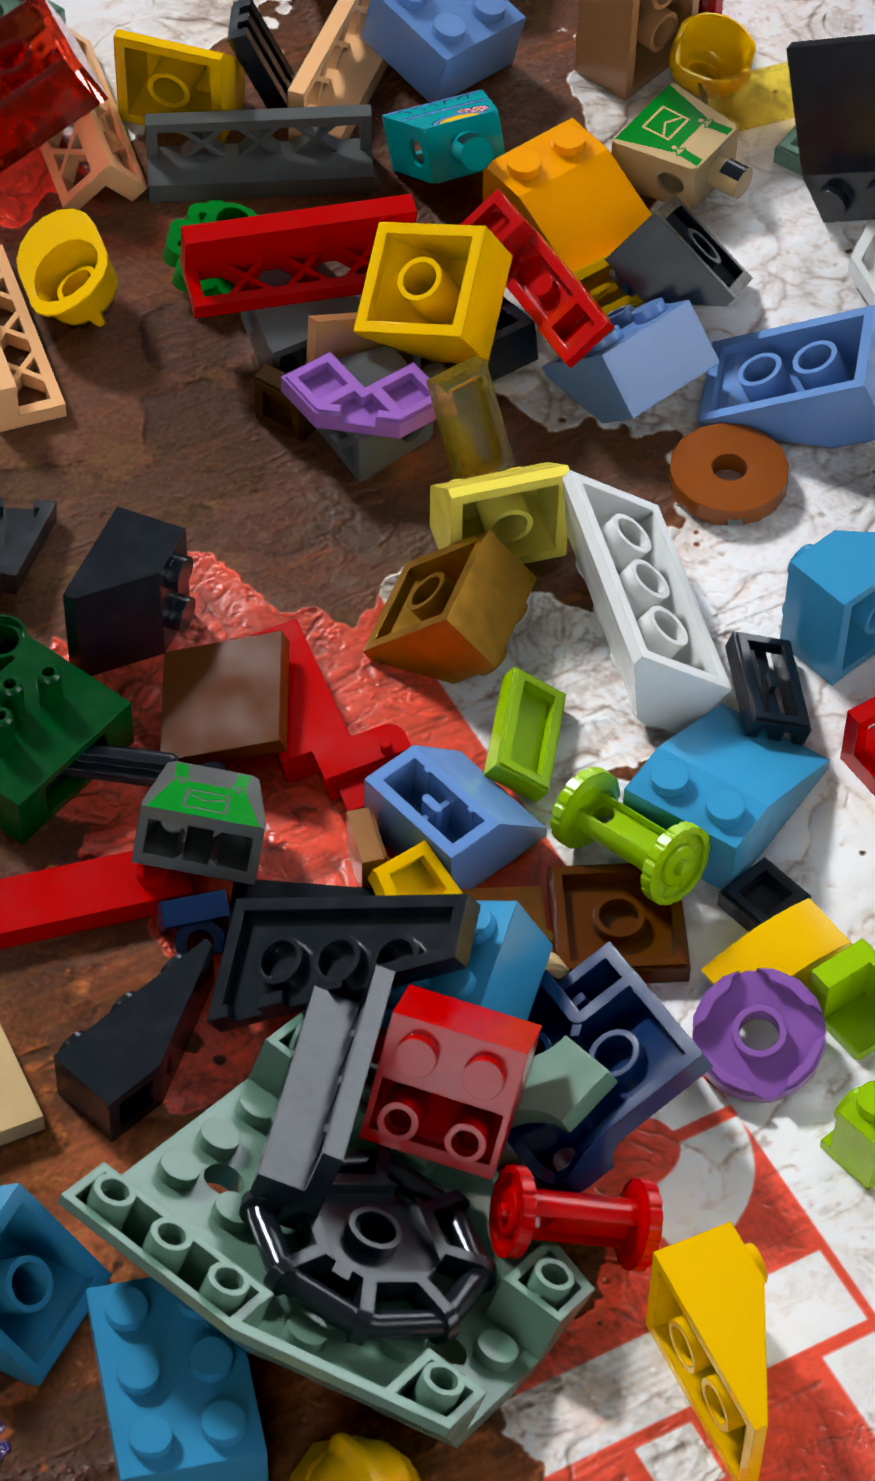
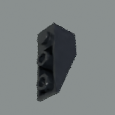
M204 939L189 952L173 956L163 966L158 976L137 992L130 991L121 996L106 1016L88 1030L77 1031L68 1037L61 1045L58 1053L53 1056L58 1094L111 1143L163 1103L215 983L213 944Z

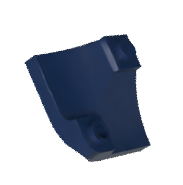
M610 941L558 982L545 970L527 1021L542 1025L534 1056L553 1047L566 1035L607 1068L618 1083L571 1133L548 1123H527L511 1128L507 1143L544 1189L581 1193L615 1167L612 1161L613 1153L618 1144L628 1134L713 1068L704 1053Z

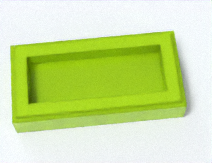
M513 667L502 677L484 776L535 803L549 793L566 700L565 693L517 667Z

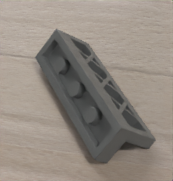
M371 104L145 114L149 203L374 193ZM359 125L360 138L335 139L328 132L336 126ZM280 128H295L303 133L294 141L280 142L271 136ZM227 130H238L246 135L243 140L234 144H223L215 138L221 132ZM181 132L190 138L182 146L158 147L157 133Z

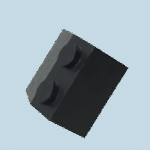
M875 34L791 42L786 48L801 172L823 222L875 220Z

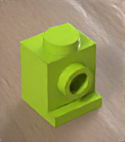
M875 1080L852 1089L844 1096L834 1112V1117L836 1118L834 1130L821 1139L820 1148L868 1191L875 1186Z

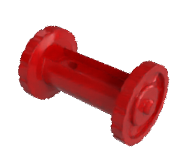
M508 1164L500 1171L490 1200L489 1235L493 1251L499 1258L517 1260L521 1258V1255H524L531 1240L614 1248L618 1263L622 1265L624 1270L646 1271L652 1265L653 1252L658 1251L662 1237L663 1203L659 1193L660 1190L652 1179L635 1177L631 1178L624 1185L619 1197L536 1188L533 1174L527 1166Z

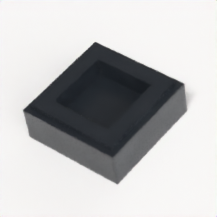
M764 857L719 892L717 905L745 930L750 932L778 913L808 898L811 899L812 896Z

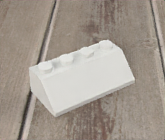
M570 470L562 478L567 536L577 559L576 568L584 578L593 601L594 615L602 625L609 643L611 660L619 670L628 693L630 710L637 720L650 727L656 726L678 734L704 716L732 688L658 505Z

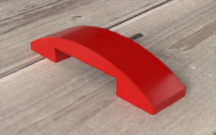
M498 188L460 224L487 226L511 253L512 260L506 287L538 325V331L570 368L575 366L615 328L604 310L571 269Z

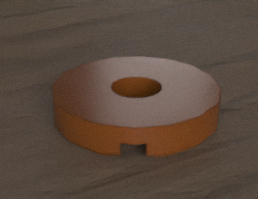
M719 423L704 426L684 436L673 450L669 473L671 491L675 501L690 515L711 524L727 525L728 519H744L743 525L758 522L776 511L786 496L789 463L782 447L766 433L739 424ZM721 470H733L743 477L731 481L721 479L715 473Z

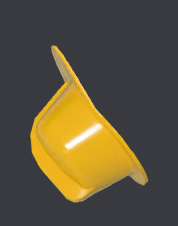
M74 208L56 210L42 217L29 229L22 240L16 259L18 274L31 306L37 314L54 317L65 324L75 326L90 321L96 326L102 327L106 324L103 311L107 309L116 295L118 278L108 258L106 247L95 223L85 212Z

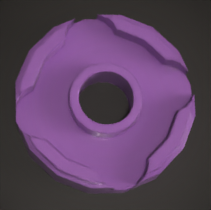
M757 968L756 971H745L742 973L737 971L725 975L703 994L693 1016L692 1040L712 1064L713 1068L704 1075L719 1091L743 1102L771 1103L795 1094L814 1077L825 1054L826 1024L817 998L799 979L776 969ZM754 1019L766 1020L776 1028L778 1040L772 1047L766 1050L751 1049L740 1038L739 1032L742 1026Z

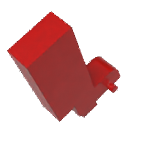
M297 618L250 635L255 636L282 631L290 641L287 751L274 753L287 784L317 773L329 801L340 798L346 812L364 808V779L411 747L405 731L397 725L384 724L350 736Z

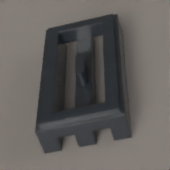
M253 0L233 2L227 37L230 47L266 108H288V89L296 77L294 71Z
M733 631L725 645L745 736L757 737L761 729H766L769 740L781 741L783 735L789 733L793 744L804 745L812 728L790 641ZM766 652L771 653L774 670L769 668ZM777 686L779 688L785 714H780L779 705L775 693Z

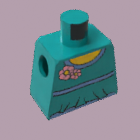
M483 90L382 115L391 169L428 183H440L482 172L492 160L505 154L498 110ZM415 140L419 143L422 150L415 152Z

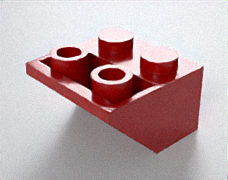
M409 984L392 1012L359 1138L493 1180L527 1082L542 1025Z

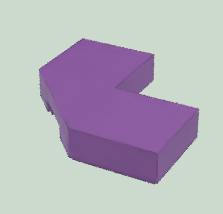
M329 352L281 377V392L315 428L400 439L449 413V398L415 363L364 387Z

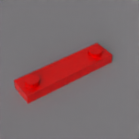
M132 850L0 879V949L157 915L156 906L159 902L194 895L189 873L131 862Z

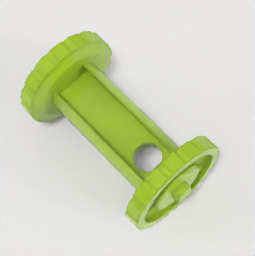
M589 767L587 770L584 769L577 773L575 777H572L558 795L551 813V833L558 842L570 849H581L583 846H588L595 841L642 871L640 884L642 885L643 894L659 905L667 906L678 902L695 887V884L704 872V868L707 866L711 848L709 835L704 829L692 822L688 823L685 821L665 830L618 801L620 797L619 782L613 774L601 767Z

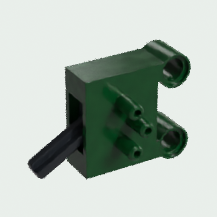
M0 614V829L21 844H24L93 779L151 787L168 762L179 761L175 753L129 747L134 742L131 702L29 636L25 624L20 619L11 615Z

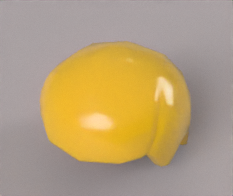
M703 12L689 16L681 23L672 43L669 54V70L672 72L674 80L686 91L697 97L722 99L740 90L741 86L745 83L751 71L756 53L755 41L744 25L727 15Z

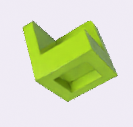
M862 938L811 970L808 989L818 1000L823 1013L822 1017L826 1024V1030L855 1060H861L875 1051V950Z

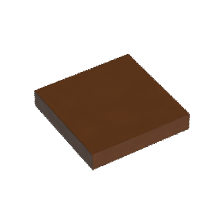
M282 631L164 652L160 751L175 753L178 756L179 762L202 765L211 761L222 763L287 751L290 641Z
M630 863L549 866L547 870V886L554 953L572 971L610 941L645 983L689 982L691 965L682 899L671 905L664 906L647 898L643 894L642 885L640 884L642 871Z

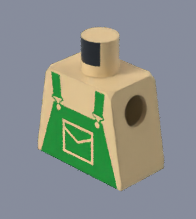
M673 82L612 141L611 154L638 194L664 203L676 194L690 210L695 209L714 189L735 199L741 198L747 191L753 177L752 168L736 161L739 131L735 123Z

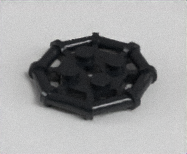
M375 1143L372 1148H347L342 1165L318 1217L250 1193V1190L241 1197L239 1215L241 1220L250 1226L267 1273L264 1277V1285L274 1293V1296L285 1294L346 1333V1342L362 1346L365 1340L428 1339L436 1345L448 1343L458 1336L460 1322L481 1294L491 1291L496 1284V1264L486 1257L467 1213L470 1202L466 1196L457 1189L452 1191L446 1190L391 1155V1148ZM395 1191L411 1200L410 1204L395 1196ZM280 1225L296 1231L302 1250L290 1254ZM360 1230L365 1231L366 1234L377 1243L372 1242L366 1239L364 1236H362L360 1234ZM441 1230H445L450 1245L446 1243ZM436 1273L454 1278L455 1283L445 1296L430 1281ZM311 1275H320L319 1281L313 1278ZM375 1301H408L415 1310H374Z

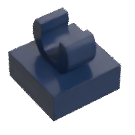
M225 889L162 901L156 906L160 933L178 930L173 940L175 955L189 952L187 939L194 932L205 933L210 938L213 944V955L223 953L225 936L222 929L216 923L225 921L230 916Z

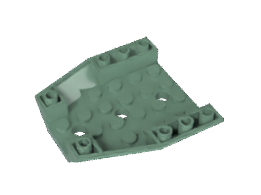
M304 1011L265 1040L251 1073L245 1081L121 1175L107 1163L103 1162L60 1195L57 1202L59 1205L245 1351L298 1373L324 1388L332 1389L365 1404L378 1413L456 1449L531 1377L595 1289L556 1242L531 1240L524 1255H521V1258L517 1260L499 1258L494 1253L489 1235V1212L493 1187L499 1175L497 1171L493 1180H489L391 1148L392 1156L446 1190L452 1191L457 1189L466 1196L470 1202L467 1213L486 1257L496 1264L497 1280L494 1288L485 1294H481L460 1322L458 1336L454 1340L442 1345L433 1344L428 1339L365 1340L362 1346L346 1342V1333L285 1294L274 1296V1293L264 1285L263 1281L267 1273L251 1228L241 1220L239 1209L241 1197L251 1189ZM372 1062L369 1066L347 1148H372L375 1144L359 1138L378 1065ZM207 1183L221 1185L228 1191L220 1194L211 1189ZM395 1191V1196L410 1204L411 1200ZM280 1225L290 1254L302 1250L296 1231ZM360 1230V1234H361L362 1236H364L366 1239H368V1240H370V1241H372V1242L377 1243L376 1241L372 1240V1239L366 1234L365 1231H361V1230ZM441 1230L446 1243L450 1245L445 1230ZM437 1273L430 1280L443 1296L455 1283L454 1278ZM311 1275L313 1278L319 1281L320 1275ZM375 1301L374 1310H415L408 1301ZM439 1355H441V1356L445 1357L446 1359H448L452 1364H449L446 1360H444V1359H443L442 1357H440Z

